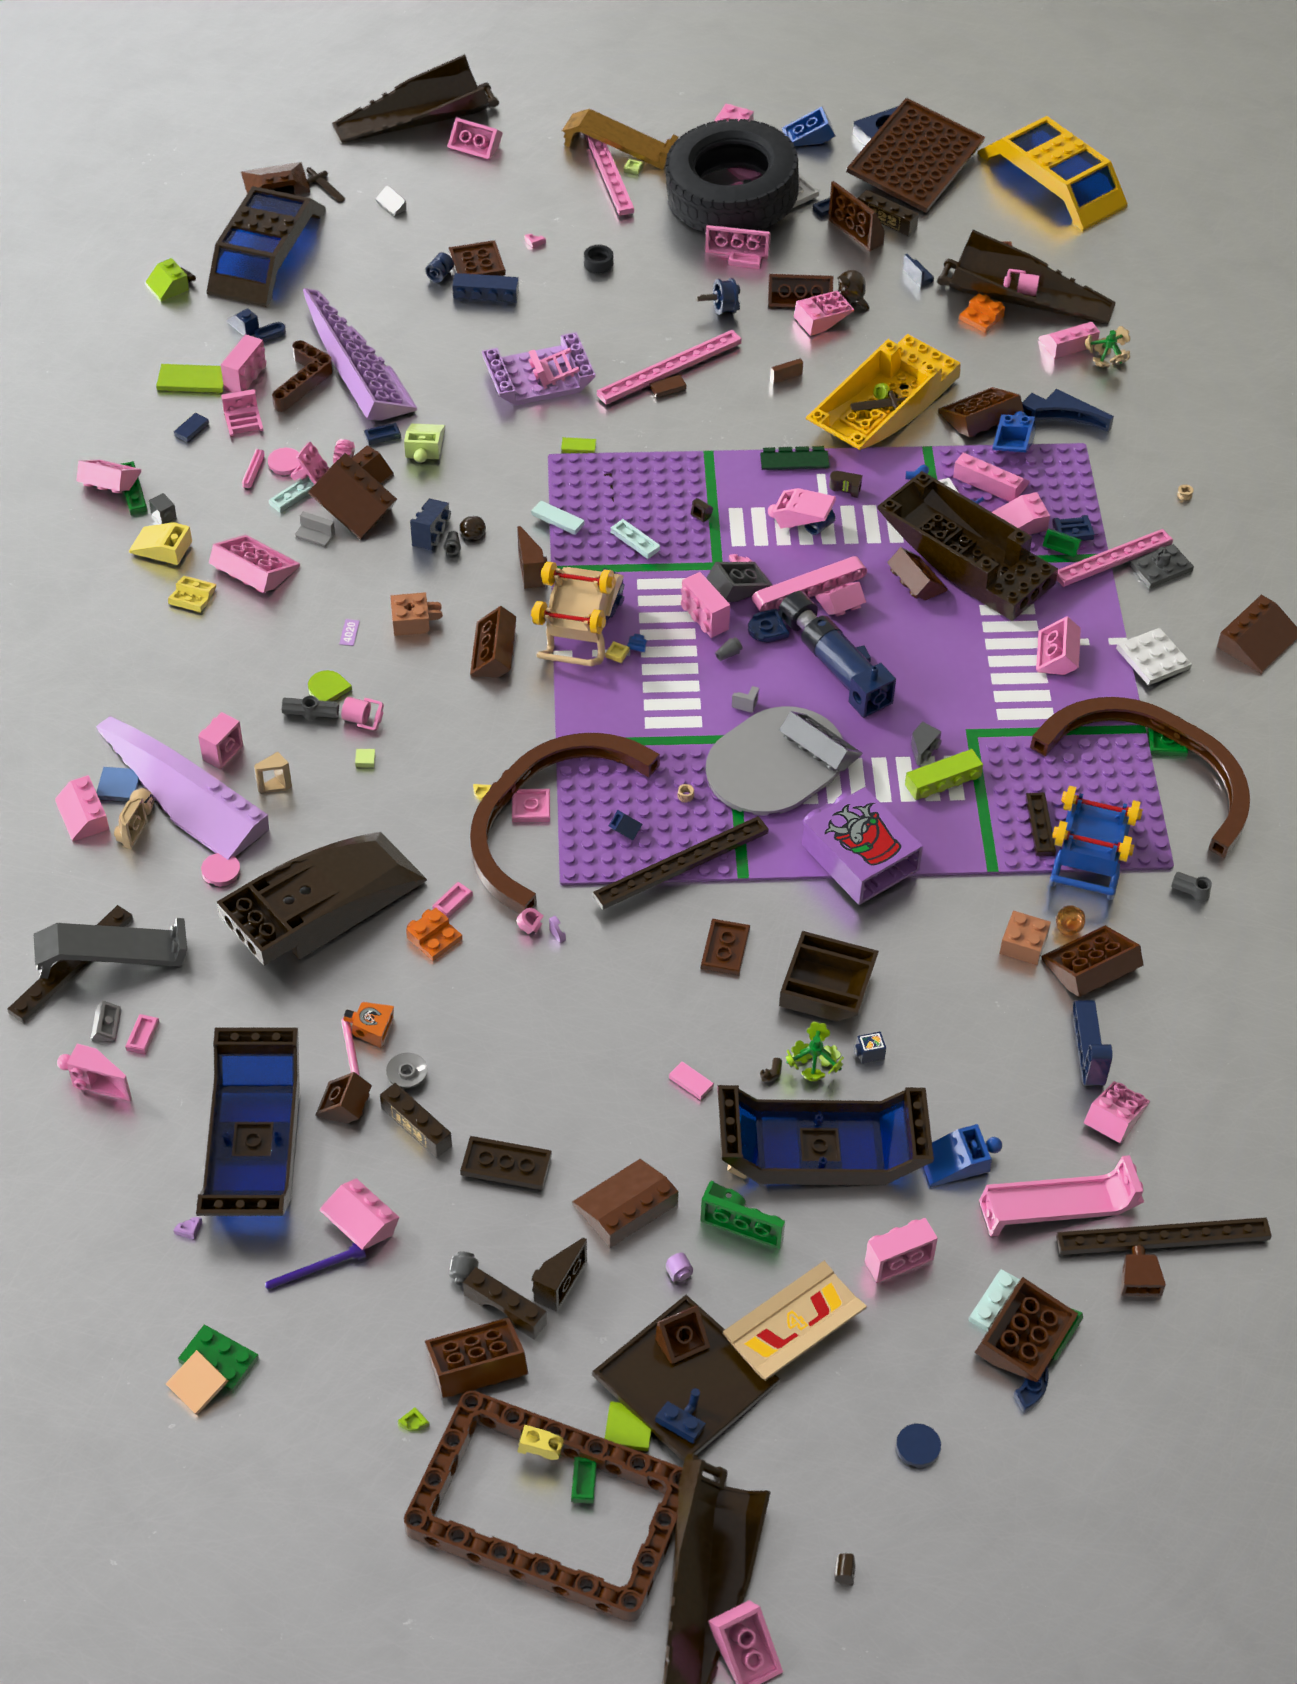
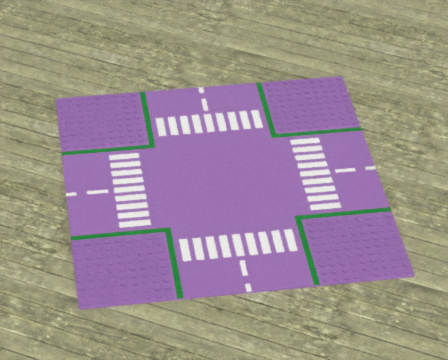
M1032 444L1027 452L992 450L993 445L867 447L861 450L857 448H824V451H828L830 468L782 470L761 469L760 452H763V450L549 454V504L585 520V525L576 535L550 524L551 562H555L557 568L561 570L563 567L602 572L606 568L624 576V602L621 606H618L614 616L609 618L602 630L605 653L613 641L627 646L630 636H634V633L644 635V639L647 640L645 653L630 649L622 663L605 657L603 662L596 666L554 661L556 738L578 733L612 734L636 741L660 754V766L650 777L622 763L604 758H573L556 763L560 884H611L757 816L769 828L768 834L662 883L833 878L802 846L803 820L812 810L820 809L823 811L832 806L841 794L845 792L853 794L864 787L923 845L920 870L910 876L1052 873L1055 858L1059 850H1062L1063 845L1062 847L1055 845V856L1036 857L1025 797L1026 793L1045 792L1053 833L1054 827H1059L1060 821H1066L1068 811L1063 810L1065 803H1062L1061 800L1063 792L1068 791L1069 785L1077 787L1075 795L1081 793L1083 794V799L1121 808H1123L1124 803L1127 804V807H1131L1133 800L1141 802L1139 807L1143 809L1141 820H1136L1135 826L1130 825L1128 836L1132 837L1131 844L1135 845L1132 856L1128 855L1127 862L1118 859L1120 871L1173 869L1174 862L1145 726L1125 721L1093 722L1078 727L1066 734L1046 757L1030 748L1032 736L1042 724L1057 711L1068 705L1099 697H1124L1140 700L1133 667L1116 649L1117 644L1126 641L1127 637L1112 568L1065 587L1056 580V584L1011 621L972 597L934 568L893 528L877 509L879 504L910 481L905 479L906 471H915L921 465L928 466V475L937 480L950 478L957 491L968 499L976 501L984 497V501L979 503V505L990 512L1009 503V501L953 478L955 462L962 453H966L1029 480V485L1021 495L1038 493L1050 514L1048 529L1055 530L1052 524L1053 518L1068 519L1088 515L1095 534L1094 540L1081 541L1075 558L1043 547L1047 531L1029 534L1032 536L1030 552L1059 570L1108 550L1086 444ZM833 471H843L863 475L858 498L851 497V493L831 490L829 487L830 474ZM612 473V477L604 476V474ZM797 488L836 497L832 507L836 517L835 522L817 535L810 534L804 525L781 529L776 519L769 516L768 508L773 504H777L783 491ZM696 498L713 507L712 515L704 523L691 515L692 501ZM624 519L658 543L660 551L647 559L613 535L611 527ZM902 547L919 555L948 590L928 600L916 599L909 593L910 589L900 583V577L895 576L890 571L891 567L887 562ZM738 554V556L744 558L748 557L752 562H756L772 585L857 556L867 568V574L863 578L854 581L860 582L866 603L861 604V608L853 611L851 609L845 610V614L836 617L835 614L828 615L815 596L810 597V599L818 607L817 617L828 616L855 647L865 645L871 657L870 663L873 666L882 663L896 678L893 704L863 718L848 702L850 691L802 642L801 635L803 630L794 631L784 620L783 622L789 631L788 638L772 642H761L751 637L748 632V623L754 614L760 612L753 603L752 596L738 602H728L730 604L729 630L711 638L707 633L703 632L697 622L693 621L691 615L682 608V580L698 572H701L706 578L715 562H730L729 555ZM1068 616L1081 628L1079 668L1065 675L1037 672L1039 630ZM554 636V655L586 660L597 658V643ZM736 637L742 644L743 649L739 654L719 661L715 652L729 638L733 639ZM752 686L759 688L758 702L753 713L732 707L733 693L740 692L748 695ZM774 707H799L822 715L838 729L843 740L862 752V755L844 771L841 770L829 785L798 807L781 814L777 812L762 816L754 815L751 812L743 810L740 812L727 806L712 792L706 776V760L713 745L722 736L754 714ZM923 721L941 731L940 740L942 742L940 747L932 752L929 760L924 761L921 766H918L912 751L911 740L912 733ZM973 749L983 763L981 777L915 801L905 786L907 772ZM688 784L694 788V799L692 801L684 803L678 799L677 792L680 785ZM617 810L643 824L634 840L627 838L608 826ZM1063 865L1060 872H1089Z

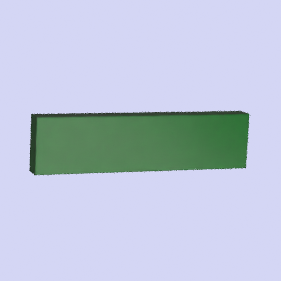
M134 461L121 463L122 465L135 467ZM138 477L130 490L124 491L131 515L148 511Z

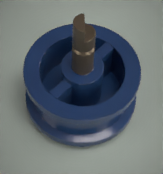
M729 278L728 281L716 279L713 285V294L700 295L696 298V302L713 301L718 315H722L723 312L735 314L740 310V302L738 301L740 286L736 284L734 278Z

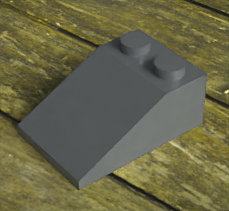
M715 562L706 577L727 602H738L753 596L755 592L773 586L756 562Z

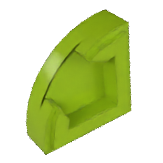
M416 1407L398 1420V1424L402 1428L410 1431H420L430 1426L429 1421Z

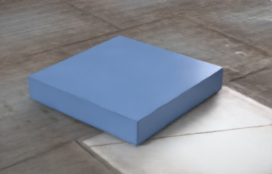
M103 767L96 792L99 800L128 802L131 793L138 789L139 777L133 769Z

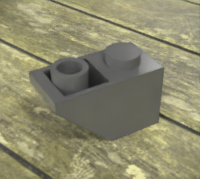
M923 721L912 733L911 740L912 751L918 766H921L924 761H928L932 752L937 750L942 742L940 740L941 731Z

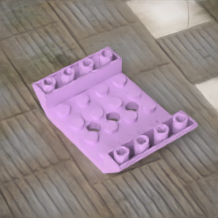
M577 332L561 335L560 346L535 350L539 360H542L570 348L571 352L566 354L572 369L579 367L580 370L574 374V377H571V375L567 376L564 381L562 379L556 381L555 385L553 383L546 385L547 388L545 389L541 386L540 378L536 379L533 370L535 368H531L528 360L531 358L529 352L501 357L498 348L482 351L483 358L499 396L514 405L580 393L595 378V372ZM563 356L556 358L562 372L569 371ZM554 361L547 362L553 377L560 375Z

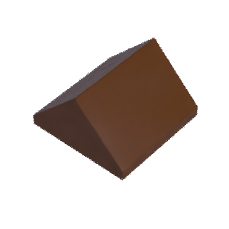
M693 1306L657 1322L655 1339L671 1364L710 1347L698 1306Z

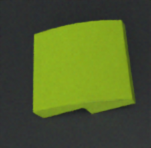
M610 1401L604 1439L634 1450L649 1451L651 1429L622 1403Z

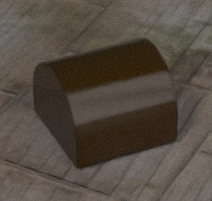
M696 498L692 501L691 515L704 523L712 515L713 507Z
M841 1553L836 1557L834 1580L840 1584H854L856 1563L855 1556L852 1553Z

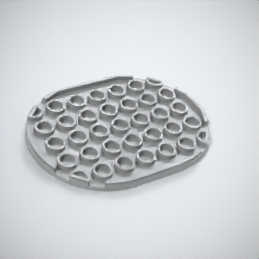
M784 706L758 712L722 736L711 748L706 760V776L709 787L718 799L740 812L743 810L762 816L770 813L780 812L781 814L790 811L829 785L841 770L833 771L826 767V762L816 760L812 757L813 753L800 749L797 742L787 740L784 737V733L779 729L790 711L807 714L842 738L838 729L822 715L804 708Z

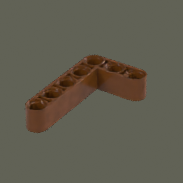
M295 341L292 344L293 358L297 363L305 367L272 393L274 409L278 412L286 411L333 373L330 355L305 341Z

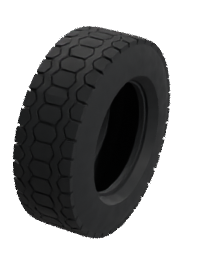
M724 119L717 120V123L716 121L708 122L707 125L697 126L683 134L680 139L678 138L671 146L666 157V186L670 207L682 222L692 228L695 227L696 230L705 231L706 233V225L757 231L759 229L763 230L782 220L792 210L797 201L799 166L796 148L786 134L769 124L754 120L749 122V119H740L739 121L738 119H729V121ZM729 168H745L763 174V176L756 180L739 185H718L702 179L710 173Z

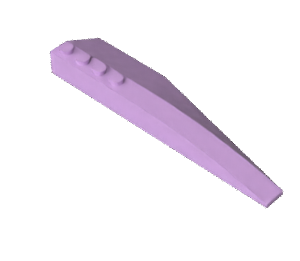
M304 288L303 292L321 340L365 417L369 420H385L416 411L417 406L391 366H386L384 364L385 360L375 355L376 351L373 347L366 345L367 341L355 328L346 324L347 320L344 317L340 318L338 316L337 309L329 305L330 302L319 290Z
M111 716L96 726L105 740L113 746L114 751L117 754L119 753L123 762L138 775L140 783L153 794L155 801H158L162 810L170 816L171 821L213 852L219 853L229 860L232 856H237L269 830L268 814L173 749Z

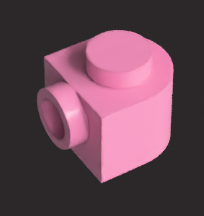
M527 908L517 917V924L528 935L533 931L536 933L543 924L540 921L544 915L534 908Z

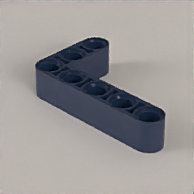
M1074 1000L1073 1017L1084 1086L1106 1085L1113 1052L1111 1044H1102L1095 1000Z

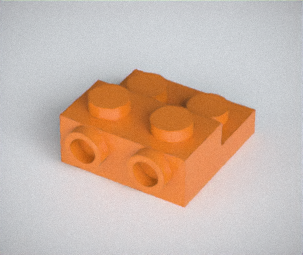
M978 293L969 301V306L959 314V320L986 333L1004 317L1005 306L1000 301L995 302L991 300L986 294L981 295Z
M436 907L433 910L427 909L424 911L422 918L418 921L412 920L409 922L406 929L407 939L432 961L463 940L462 934L449 924V918Z

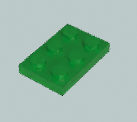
M205 1324L178 1357L179 1363L184 1364L196 1351H199L228 1380V1383L223 1388L232 1393L259 1359L257 1353Z

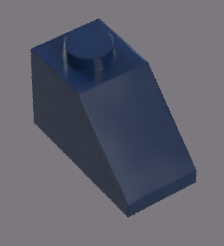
M249 308L227 319V322L243 336L245 334L252 336L255 330L259 328L258 316Z

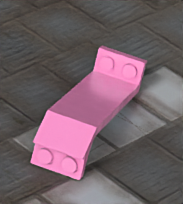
M1129 1155L1122 1156L1116 1168L1105 1175L989 1184L982 1193L979 1203L990 1237L999 1236L1003 1227L1009 1224L1120 1215L1144 1203L1142 1197L1143 1184L1139 1181L1136 1165L1132 1162Z

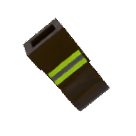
M833 471L830 474L829 487L833 491L851 493V497L858 498L863 475Z

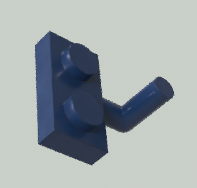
M692 1389L689 1404L684 1410L667 1401L656 1415L655 1422L694 1443L705 1429L706 1424L692 1415L697 1408L700 1391Z

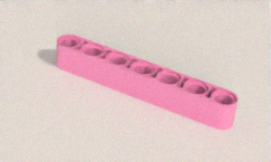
M853 556L761 589L753 594L752 601L760 612L775 608L779 609L781 602L793 592L803 591L810 598L839 585L863 578L867 574V568L857 556Z

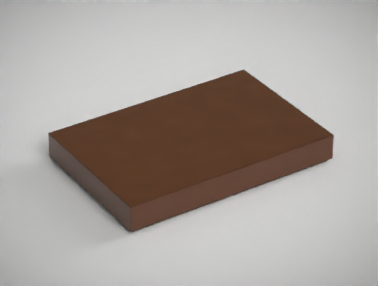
M712 918L702 957L701 969L740 976L751 925Z

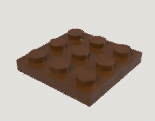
M495 240L449 247V254L454 261L456 273L493 276L506 275Z

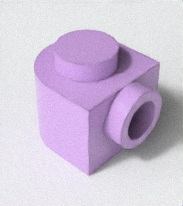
M677 1253L666 1262V1270L673 1282L686 1280L693 1274V1267L685 1253Z

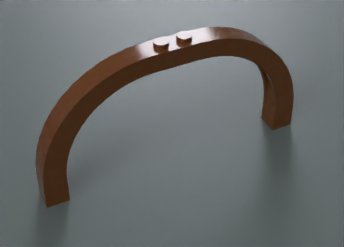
M1124 697L1087 699L1057 711L1032 736L1030 748L1046 757L1066 734L1078 727L1093 722L1125 721L1157 731L1202 757L1214 768L1224 783L1229 799V814L1212 837L1208 849L1226 858L1241 836L1250 809V792L1247 779L1238 761L1213 736L1161 707Z
M578 733L551 739L521 756L508 770L503 772L497 782L491 785L473 816L470 832L472 859L478 877L486 889L499 902L518 914H521L527 908H534L537 905L536 893L506 875L496 864L488 848L490 828L497 814L532 776L544 768L564 760L595 757L622 763L650 777L660 766L659 753L636 741L617 735Z

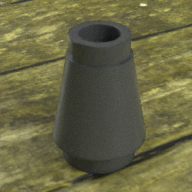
M456 531L448 533L443 546L449 555H455L461 549L459 536Z
M736 637L733 639L729 638L715 652V655L719 661L739 654L743 649L742 644Z

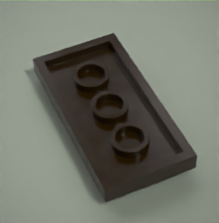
M470 1136L460 1175L543 1190L552 1150Z

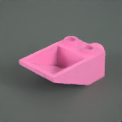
M799 488L786 490L781 494L777 504H773L768 508V514L776 519L781 529L826 520L836 501V497Z
M77 1043L71 1055L63 1054L58 1058V1067L62 1070H69L72 1084L77 1089H86L131 1101L132 1097L126 1075L96 1048Z

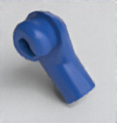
M921 465L915 471H906L905 479L911 480L921 471L928 474V466Z

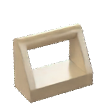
M279 752L255 764L254 769L259 793L286 791L292 787L289 762ZM274 770L275 777L264 783L263 771Z

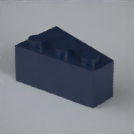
M429 498L422 506L421 510L423 511L416 513L417 518L410 520L412 546L432 550L439 541L440 533L444 532L446 521L450 520L451 510H449L448 502Z

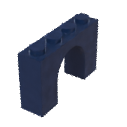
M898 106L854 121L853 135L866 146Z

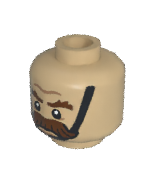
M144 788L137 789L131 793L129 800L138 796L143 797L146 815L148 816L152 812L155 798L149 790Z

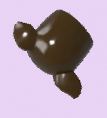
M848 270L842 273L837 278L839 285L837 291L848 303L856 302L864 310L868 311L870 307L864 299L866 281L863 275L855 270Z

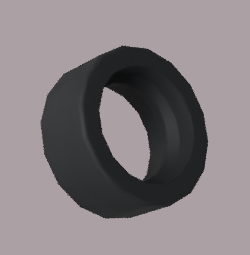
M605 245L589 246L584 251L585 268L593 273L609 271L613 267V251L611 248ZM603 257L606 259L602 261H595L591 258Z

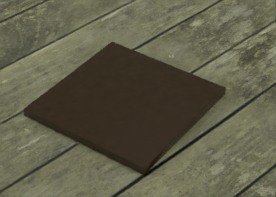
M687 1295L683 1296L592 1371V1376L630 1412L647 1425L651 1432L683 1462L689 1453L697 1455L780 1382V1379L775 1374L766 1381L761 1378L723 1334L725 1329ZM693 1306H698L710 1347L671 1364L655 1339L657 1322ZM692 1389H698L700 1391L699 1401L692 1415L706 1424L705 1429L696 1441L691 1443L655 1422V1418L667 1401L684 1410L689 1404Z

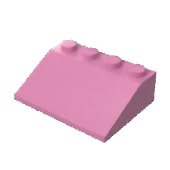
M248 535L213 544L209 563L215 566L216 569L225 571L229 576L238 578L244 584L251 585L261 593L275 589L300 567V563Z

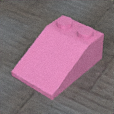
M1037 492L1021 495L992 512L1027 534L1048 530L1050 514Z
M749 1600L708 1620L715 1642L736 1684H761L783 1673L760 1606Z

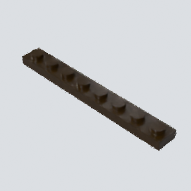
M117 905L97 925L125 927L133 919V916L130 912ZM57 961L51 967L48 979L39 978L7 1008L8 1013L24 1023L88 961Z

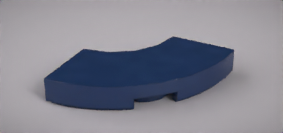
M1048 1367L1045 1368L1037 1382L1025 1378L1023 1385L1014 1391L1013 1395L1023 1413L1033 1409L1043 1398L1049 1379Z

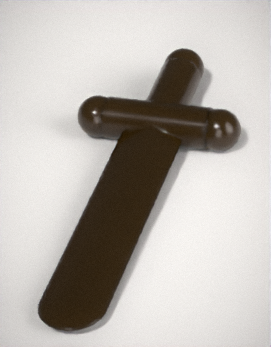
M311 167L306 169L307 173L312 176L307 179L308 184L317 182L335 200L339 202L345 200V197L324 179L328 175L327 171L317 173Z
M890 390L888 392L889 398L856 402L852 403L850 407L854 411L893 406L895 410L907 397L896 398L894 391Z

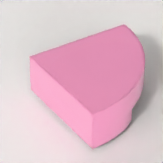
M533 234L525 235V240L532 248L546 244V238L541 235L540 237L533 236Z
M738 554L729 555L730 562H752L748 557L744 558L738 556Z

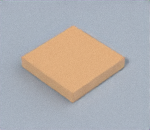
M196 1351L169 1379L166 1385L198 1415L228 1383V1380L199 1351Z

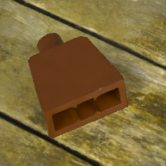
M1137 1245L1132 1247V1254L1126 1255L1123 1263L1121 1295L1162 1296L1166 1284L1157 1256L1146 1255L1144 1246Z

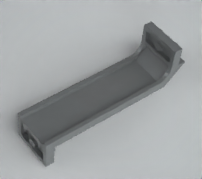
M176 918L175 924L171 926L170 930L55 923L33 934L36 970H39L40 978L48 979L52 964L59 960L182 967L188 950L184 918Z

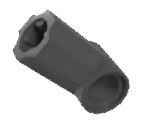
M1176 872L1171 885L1172 888L1192 894L1193 898L1199 902H1205L1210 898L1212 882L1209 878L1203 876L1195 878L1181 872Z

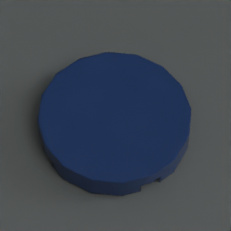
M914 1423L907 1425L900 1431L897 1436L896 1451L899 1458L905 1464L916 1466V1468H924L932 1465L938 1459L941 1452V1441L933 1428L925 1424Z

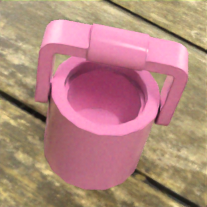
M1008 270L1007 276L1004 279V287H1010L1011 273L1020 274L1017 292L1023 295L1036 296L1039 275L1026 274V271Z
M347 697L342 707L341 717L343 720L357 723V727L376 731L379 723L382 721L384 704L369 698L360 700ZM371 703L379 705L373 727L365 725L370 716Z

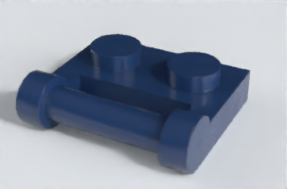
M1088 515L1068 519L1053 518L1052 524L1056 531L1082 541L1094 540L1095 534Z

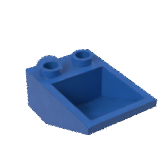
M1018 411L1014 415H1001L992 450L1027 452L1033 444L1036 433L1035 417L1026 416L1022 411Z
M978 1124L957 1129L932 1142L934 1160L923 1167L930 1187L990 1172L991 1156L989 1152H1000L1002 1141L998 1137H990L985 1143Z

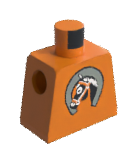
M362 1002L357 1012L347 1009L343 1021L352 1023L353 1036L381 1048L394 1018V1006Z

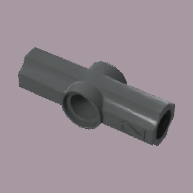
M311 695L303 699L284 697L281 710L284 714L303 715L308 720H314L318 717L338 718L339 702L320 701Z

